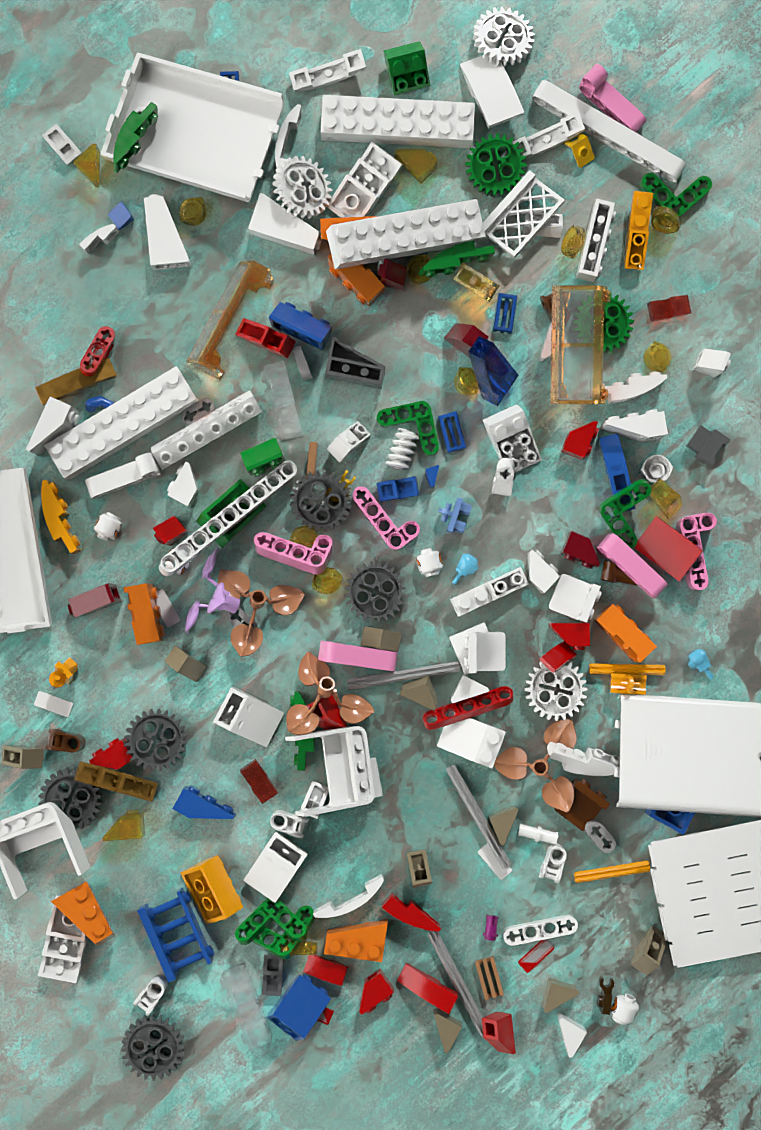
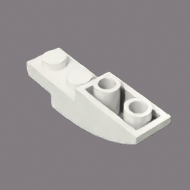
M651 372L648 376H642V373H634L625 380V385L623 382L612 383V386H605L604 383L594 384L588 390L589 398L608 397V404L629 401L656 388L667 379V374L661 375V372Z
M519 567L450 600L459 617L529 583L522 568Z
M549 742L547 746L549 758L562 762L563 769L568 772L590 776L614 775V769H620V757L606 754L600 749L588 747L586 752L583 753L579 749L573 750L561 743Z

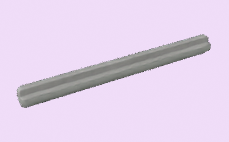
M455 661L348 679L347 686L351 690L459 672L460 663Z
M455 765L446 769L448 775L502 869L508 868L511 865L509 858Z
M430 931L428 937L477 1031L481 1037H484L483 1017L439 933Z

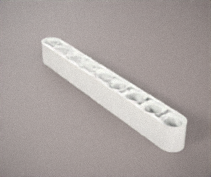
M546 80L540 82L532 96V100L536 104L561 119L579 112L585 127V133L669 182L676 183L686 167V163L679 157Z
M285 461L166 554L159 564L161 574L171 576L289 483L297 472L296 465L291 461ZM282 469H288L291 475L284 474ZM268 480H274L277 486H271ZM254 491L260 492L262 498H257L254 495ZM239 503H245L248 509H241ZM224 515H231L233 517V521H227ZM216 526L219 532L212 533L209 527ZM201 538L204 544L197 545L194 539ZM184 549L188 551L189 556L182 557L179 554V550ZM164 562H171L174 568L166 569Z

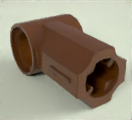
M604 561L600 580L638 586L614 562Z

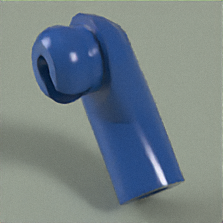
M96 396L86 401L85 409L88 412H94L97 407L107 408L115 402L102 396Z

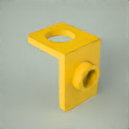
M582 133L573 137H578L577 140L572 142L568 140L563 143L572 149L576 163L580 168L595 159L589 139Z

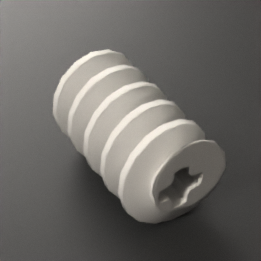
M398 428L402 433L395 434L399 440H393V444L396 447H391L390 451L394 454L388 455L391 461H387L385 464L403 471V468H409L405 462L412 461L408 454H414V451L410 448L417 447L413 440H419V437L411 431Z

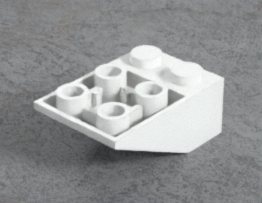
M517 404L483 419L484 426L499 460L502 458L511 459L514 462V473L542 460L524 410Z
M657 409L646 411L642 415H639L638 412L627 414V417L621 419L619 416L609 417L600 426V430L613 434L618 433L619 436L641 443L660 440L668 434L664 411L658 412Z
M233 686L230 688L213 722L233 733L267 747L284 712Z
M275 832L243 881L276 903L309 853L280 833Z

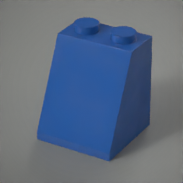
M306 975L296 976L266 1016L267 1019L296 1041L305 1039L331 1000L328 992L320 986L317 988L313 985V980Z

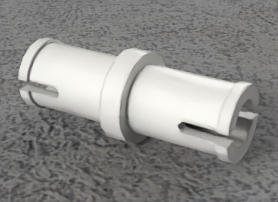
M520 823L518 836L532 838L536 842L540 840L556 845L558 832L544 830L540 826L536 828Z

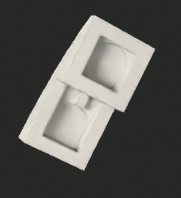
M57 123L42 135L66 165L81 154L80 150Z
M114 224L107 225L90 234L79 245L87 254H90L101 241L108 245L119 233V230Z

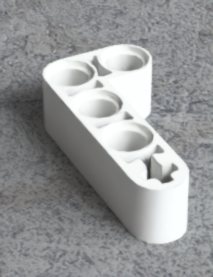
M142 454L135 458L136 461L86 479L85 483L91 499L102 497L160 475L161 471L153 454Z

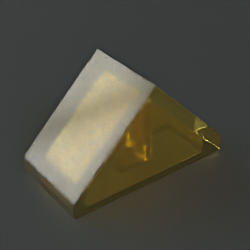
M92 144L73 163L95 187L99 188L100 150L97 144Z
M660 478L651 486L650 498L666 518L670 519L683 506L681 496Z

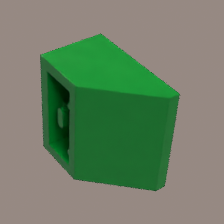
M420 41L383 51L394 95L430 86L425 49Z
M276 438L240 452L247 472L251 476L255 475V477L264 474L265 469L270 467L275 469L282 462L286 461Z

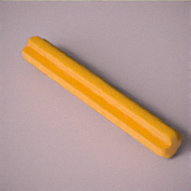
M589 664L590 674L665 675L666 672L665 665Z
M648 861L578 871L574 872V880L576 883L645 873L650 871V864Z

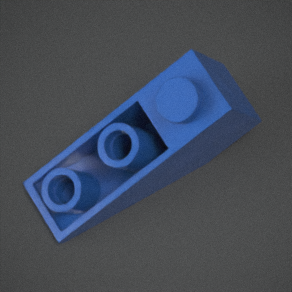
M191 785L190 787L186 786L183 788L172 808L188 818L234 819L236 816L232 807L216 803L217 799L210 795L205 797L200 794L199 789Z

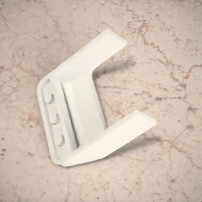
M353 726L285 737L286 741L321 737L330 802L326 806L295 811L296 816L306 817L366 805L373 801L375 792L367 733L364 728Z
M52 802L44 803L0 820V867L14 900L27 892L15 861L16 854L63 838L78 876L91 868L72 820Z

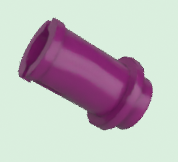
M486 915L485 932H483L485 940L496 941V937H498V934H496L498 916Z

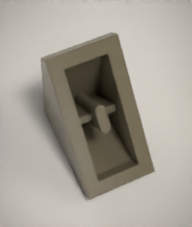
M364 626L361 645L398 652L402 633Z
M176 645L165 660L176 672L195 682L199 680L207 665Z
M429 676L404 683L399 694L434 711L438 703V698Z
M511 806L489 815L498 841L503 846L519 810L516 806Z
M426 849L407 853L413 887L432 884Z
M549 978L542 1007L545 1013L580 993L573 984Z
M436 1008L433 1009L444 1052L447 1053L456 1040L462 1025L459 1020Z

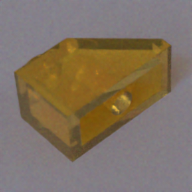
M397 149L394 152V158L402 163L403 167L421 184L437 169L438 161L436 156L425 149Z
M462 263L453 280L489 302L500 286Z
M136 809L127 810L126 814H123L103 836V841L143 838L145 836L144 812L138 813Z

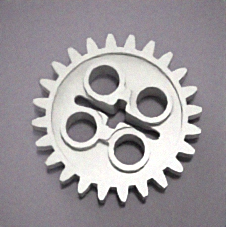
M501 7L500 12H498L494 8L492 13L487 10L486 16L481 15L480 20H477L473 31L474 46L479 47L478 53L484 52L483 58L490 57V63L496 60L497 65H499L500 61L503 62L504 66L507 65V62L514 65L515 60L520 63L521 59H526L527 54L531 52L535 35L532 33L533 26H528L529 20L523 21L524 15L518 17V11L511 13V8H509L507 12H504L503 7ZM511 25L508 29V33L503 38L507 26ZM503 38L501 46L497 49L500 39Z
M295 156L293 159L289 157L286 161H283L275 170L277 173L273 178L276 180L272 185L277 188L273 192L280 195L277 200L283 201L281 207L288 206L287 212L293 210L294 216L300 213L302 219L306 215L309 219L313 215L316 217L322 213L329 205L328 201L332 198L329 193L332 192V189L327 186L331 182L325 180L328 174H322L324 168L318 169L317 162L313 165L311 164V158L305 161L304 156L300 159Z
M539 662L540 668L533 667L535 673H528L532 679L525 680L530 685L524 688L525 691L530 692L525 698L532 699L528 705H535L534 712L541 710L539 715L541 717L546 713L548 720L551 719L552 715L555 721H558L559 716L566 720V714L573 717L572 710L579 712L577 705L583 706L584 704L580 700L581 698H587V696L582 694L583 691L588 690L582 687L587 681L580 680L584 674H577L578 667L576 666L572 669V662H569L560 670L552 673L554 676L553 681L546 683L544 676L551 671L542 662ZM566 677H570L572 680V685L568 688H565L563 685V680ZM539 684L556 687V684H558V688L571 691L572 695L556 692L554 695V691L541 688ZM542 691H547L549 698L543 702L540 700L539 695ZM561 696H566L567 698L565 706L558 704V699Z

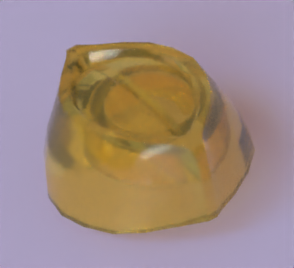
M202 197L186 198L179 206V220L187 225H198L204 221L207 215L206 205Z
M655 207L651 216L652 226L661 233L671 234L678 232L682 224L679 215L668 207Z
M573 225L568 229L561 245L563 255L574 259L580 252L585 240L584 228Z
M426 254L416 255L407 263V274L415 287L428 282L432 278H427L426 275L419 276L420 270L431 260Z
M654 341L645 350L643 359L645 365L650 370L662 373L669 367L672 361V354L666 345Z
M459 367L453 382L459 393L469 396L478 393L482 384V378L480 373L474 368Z
M301 525L293 530L289 541L312 549L319 535L313 528L310 529L307 525Z
M326 567L323 573L314 574L312 589L324 595L332 594L340 588L343 577L334 568Z

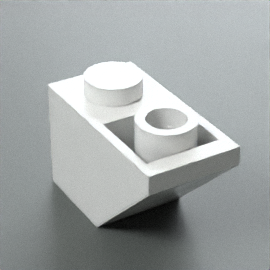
M703 349L699 353L693 370L715 378L722 374L724 370L727 371L731 360H729L731 353Z
M357 421L340 433L328 446L327 450L340 463L353 453L371 434Z
M185 462L184 465L181 464L176 472L178 476L175 482L172 481L167 491L169 492L168 496L191 507L199 493V488L192 465Z
M531 550L528 553V581L543 594L560 577L557 574L559 570L552 564L548 565L544 561L545 557L538 550L535 552Z

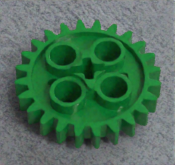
M499 133L496 134L495 138H492V135L489 134L488 140L482 136V143L480 144L475 141L477 148L470 147L472 155H467V159L470 162H466L465 166L470 169L466 170V174L471 175L468 180L469 182L475 181L473 188L480 186L479 193L486 190V196L490 192H493L494 197H496L497 192H500L501 196H503L504 190L510 193V187L514 188L517 185L516 181L520 182V176L526 175V172L522 170L527 168V164L522 163L526 160V156H521L524 149H518L519 142L513 144V137L507 140L506 134L502 138H499ZM492 149H495L496 159L499 165L498 167L501 177L500 182L497 181L496 171L491 153ZM501 150L508 151L506 157H500L498 153ZM487 154L490 156V159L487 162H482L480 157ZM509 168L513 172L510 176H504L502 174L503 170ZM492 173L494 178L487 181L484 179V175Z
M602 291L600 296L594 292L592 298L587 295L585 298L586 302L584 300L579 302L581 307L576 306L575 308L578 313H573L572 315L577 320L572 321L571 325L576 326L572 332H578L575 339H582L581 346L586 343L588 344L586 350L594 347V353L600 349L601 353L604 354L606 349L611 353L613 347L618 350L620 348L619 343L622 345L626 343L625 339H629L631 336L627 332L633 331V328L629 325L633 324L634 320L629 319L633 312L627 313L630 306H623L625 299L619 302V295L612 298L611 292L605 296L604 291ZM601 306L604 307L603 322L606 323L603 327L604 339L601 338L602 323L599 322L602 318ZM591 309L595 310L597 317L590 316L588 311ZM613 309L616 312V316H609L607 311ZM590 328L596 329L597 332H598V335H597V336H592V335L589 333V329H590ZM608 328L615 329L617 334L615 336L610 335Z

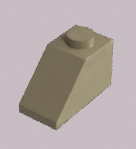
M3 745L2 765L19 769L42 768L44 760L42 748Z
M652 925L636 948L630 965L646 976L659 967L667 943L664 933Z

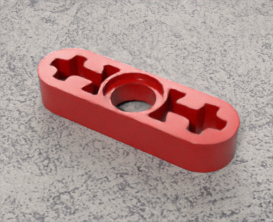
M104 326L98 330L80 362V371L83 375L90 377L97 373L114 342L115 332L112 328ZM106 333H107V334H109V337H107V338L105 339L104 344H103V343H102L103 335H106ZM98 347L103 350V353L95 355L92 350ZM92 359V368H89L88 370L85 369Z

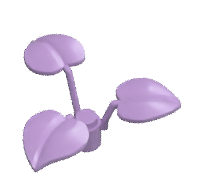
M216 548L208 557L202 571V578H207L217 588L209 605L199 604V601H196L189 609L185 623V632L189 634V630L194 625L200 609L208 608L207 613H212L216 609L221 611L224 609L234 614L239 607L240 599L231 596L230 592L224 589V583L218 584L211 578V571L215 565L219 548Z

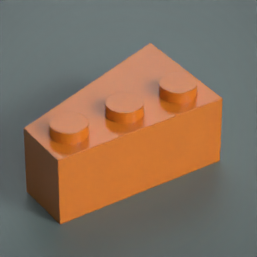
M148 583L123 587L124 593H128L130 604H127L128 610H131L132 627L137 645L163 641L162 637L165 636L163 625H160L159 622L161 609L160 606L156 605V599L158 598L157 588H153V584Z
M87 881L51 901L97 946L115 937Z
M388 918L327 929L324 954L382 962Z

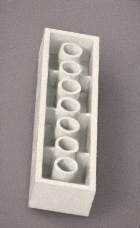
M323 95L321 140L470 148L473 143L475 103Z
M477 199L334 224L326 231L335 269L447 249L469 241L479 243L486 237Z
M176 366L44 446L63 478L70 481L178 416L183 410L198 402V399Z

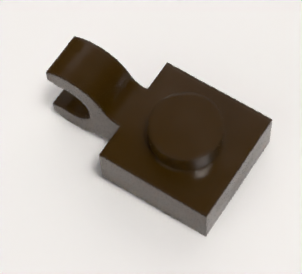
M600 976L598 983L602 989L601 995L597 996V1007H599L602 1014L610 1015L614 980L610 978L609 984L604 985V978Z

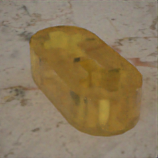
M302 941L293 955L317 954V943ZM282 947L281 950L284 952L288 951L289 948Z

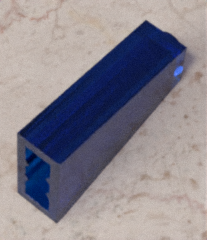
M478 336L468 354L482 398L498 407L519 375L493 342Z

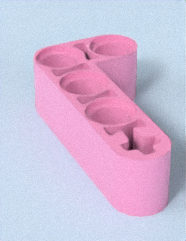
M595 64L582 78L579 86L580 91L608 117L637 132L646 123V117L606 81L608 77L607 71L601 65Z
M359 486L354 489V502L390 549L394 551L400 550L418 536L420 527L417 522L408 521L397 529L366 487ZM359 491L360 493H366L364 496L367 502L370 499L372 500L364 508L362 507L365 504L361 498L357 499ZM375 506L378 509L377 515L370 516L367 513L368 508ZM382 521L389 523L390 528L387 531L379 529V524ZM408 525L416 527L417 531L414 535L407 534L406 527ZM394 536L401 539V544L398 547L390 543L391 538Z
M712 513L686 516L678 520L676 528L679 533L687 539L693 540L694 544L703 550L700 532L713 529L716 526L717 519ZM704 517L708 518L710 521L708 527H705L702 524V519ZM685 520L690 522V530H686L683 527ZM703 552L697 559V567H691L685 575L687 585L691 590H703L708 585ZM700 571V573L692 574V572ZM700 579L701 583L695 584L694 580Z
M265 532L258 533L254 537L255 550L260 556L316 575L324 572L333 551L332 539L327 535L318 536L312 549ZM321 545L328 546L327 548H320ZM281 548L285 549V551L278 552L277 550ZM296 555H302V556H303L302 558H299V559H298V558H295ZM314 561H320V562H321V563L318 564V565H314V564H313Z
M608 534L596 547V550L604 558L613 561L653 599L668 585L657 572L617 535Z
M321 641L318 660L395 671L398 652Z

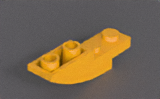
M633 191L625 245L624 268L644 270L653 193Z
M45 479L42 481L41 502L49 532L54 541L59 542L63 540L69 552L76 554L81 551L79 547L81 543L77 536H73L70 532L71 525L67 519H63V517L69 514L66 510L69 507L63 498H59L57 494L59 490L55 483Z

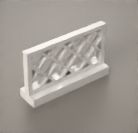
M529 170L483 222L485 238L487 239L488 237L515 259L564 204L565 200L539 181L535 174ZM538 186L542 189L543 195L531 196V190ZM553 198L557 201L553 207H546L545 199ZM543 199L544 208L532 209V200ZM523 201H530V209L519 210L518 205ZM544 212V218L541 221H533V213ZM519 214H531V222L520 223ZM510 215H517L518 223L506 224V218ZM518 227L519 236L507 237V228ZM520 227H532L529 235L520 234ZM498 229H504L505 237L496 238L493 233ZM519 240V246L515 251L508 247V241Z

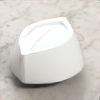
M652 455L644 462L639 472L650 482L662 483L669 478L673 466L666 457Z

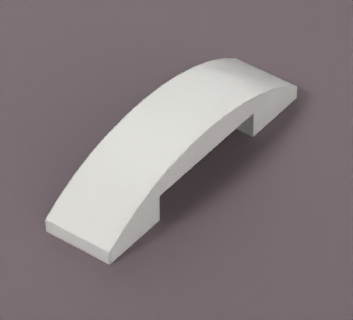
M361 49L344 54V58L311 69L304 67L289 72L294 92L328 86L366 69Z
M299 104L290 111L280 128L275 149L276 168L283 161L287 160L283 159L290 129L298 130L302 116V106Z
M579 112L560 119L561 122L527 138L525 136L513 141V144L519 142L518 149H524L521 156H526V159L555 148L585 130Z
M383 874L365 882L367 891L339 906L334 907L330 901L316 908L313 913L314 917H336L360 907L381 887L384 881Z

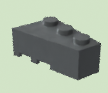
M332 337L325 377L382 389L385 366L356 351L351 346L342 343L337 338Z

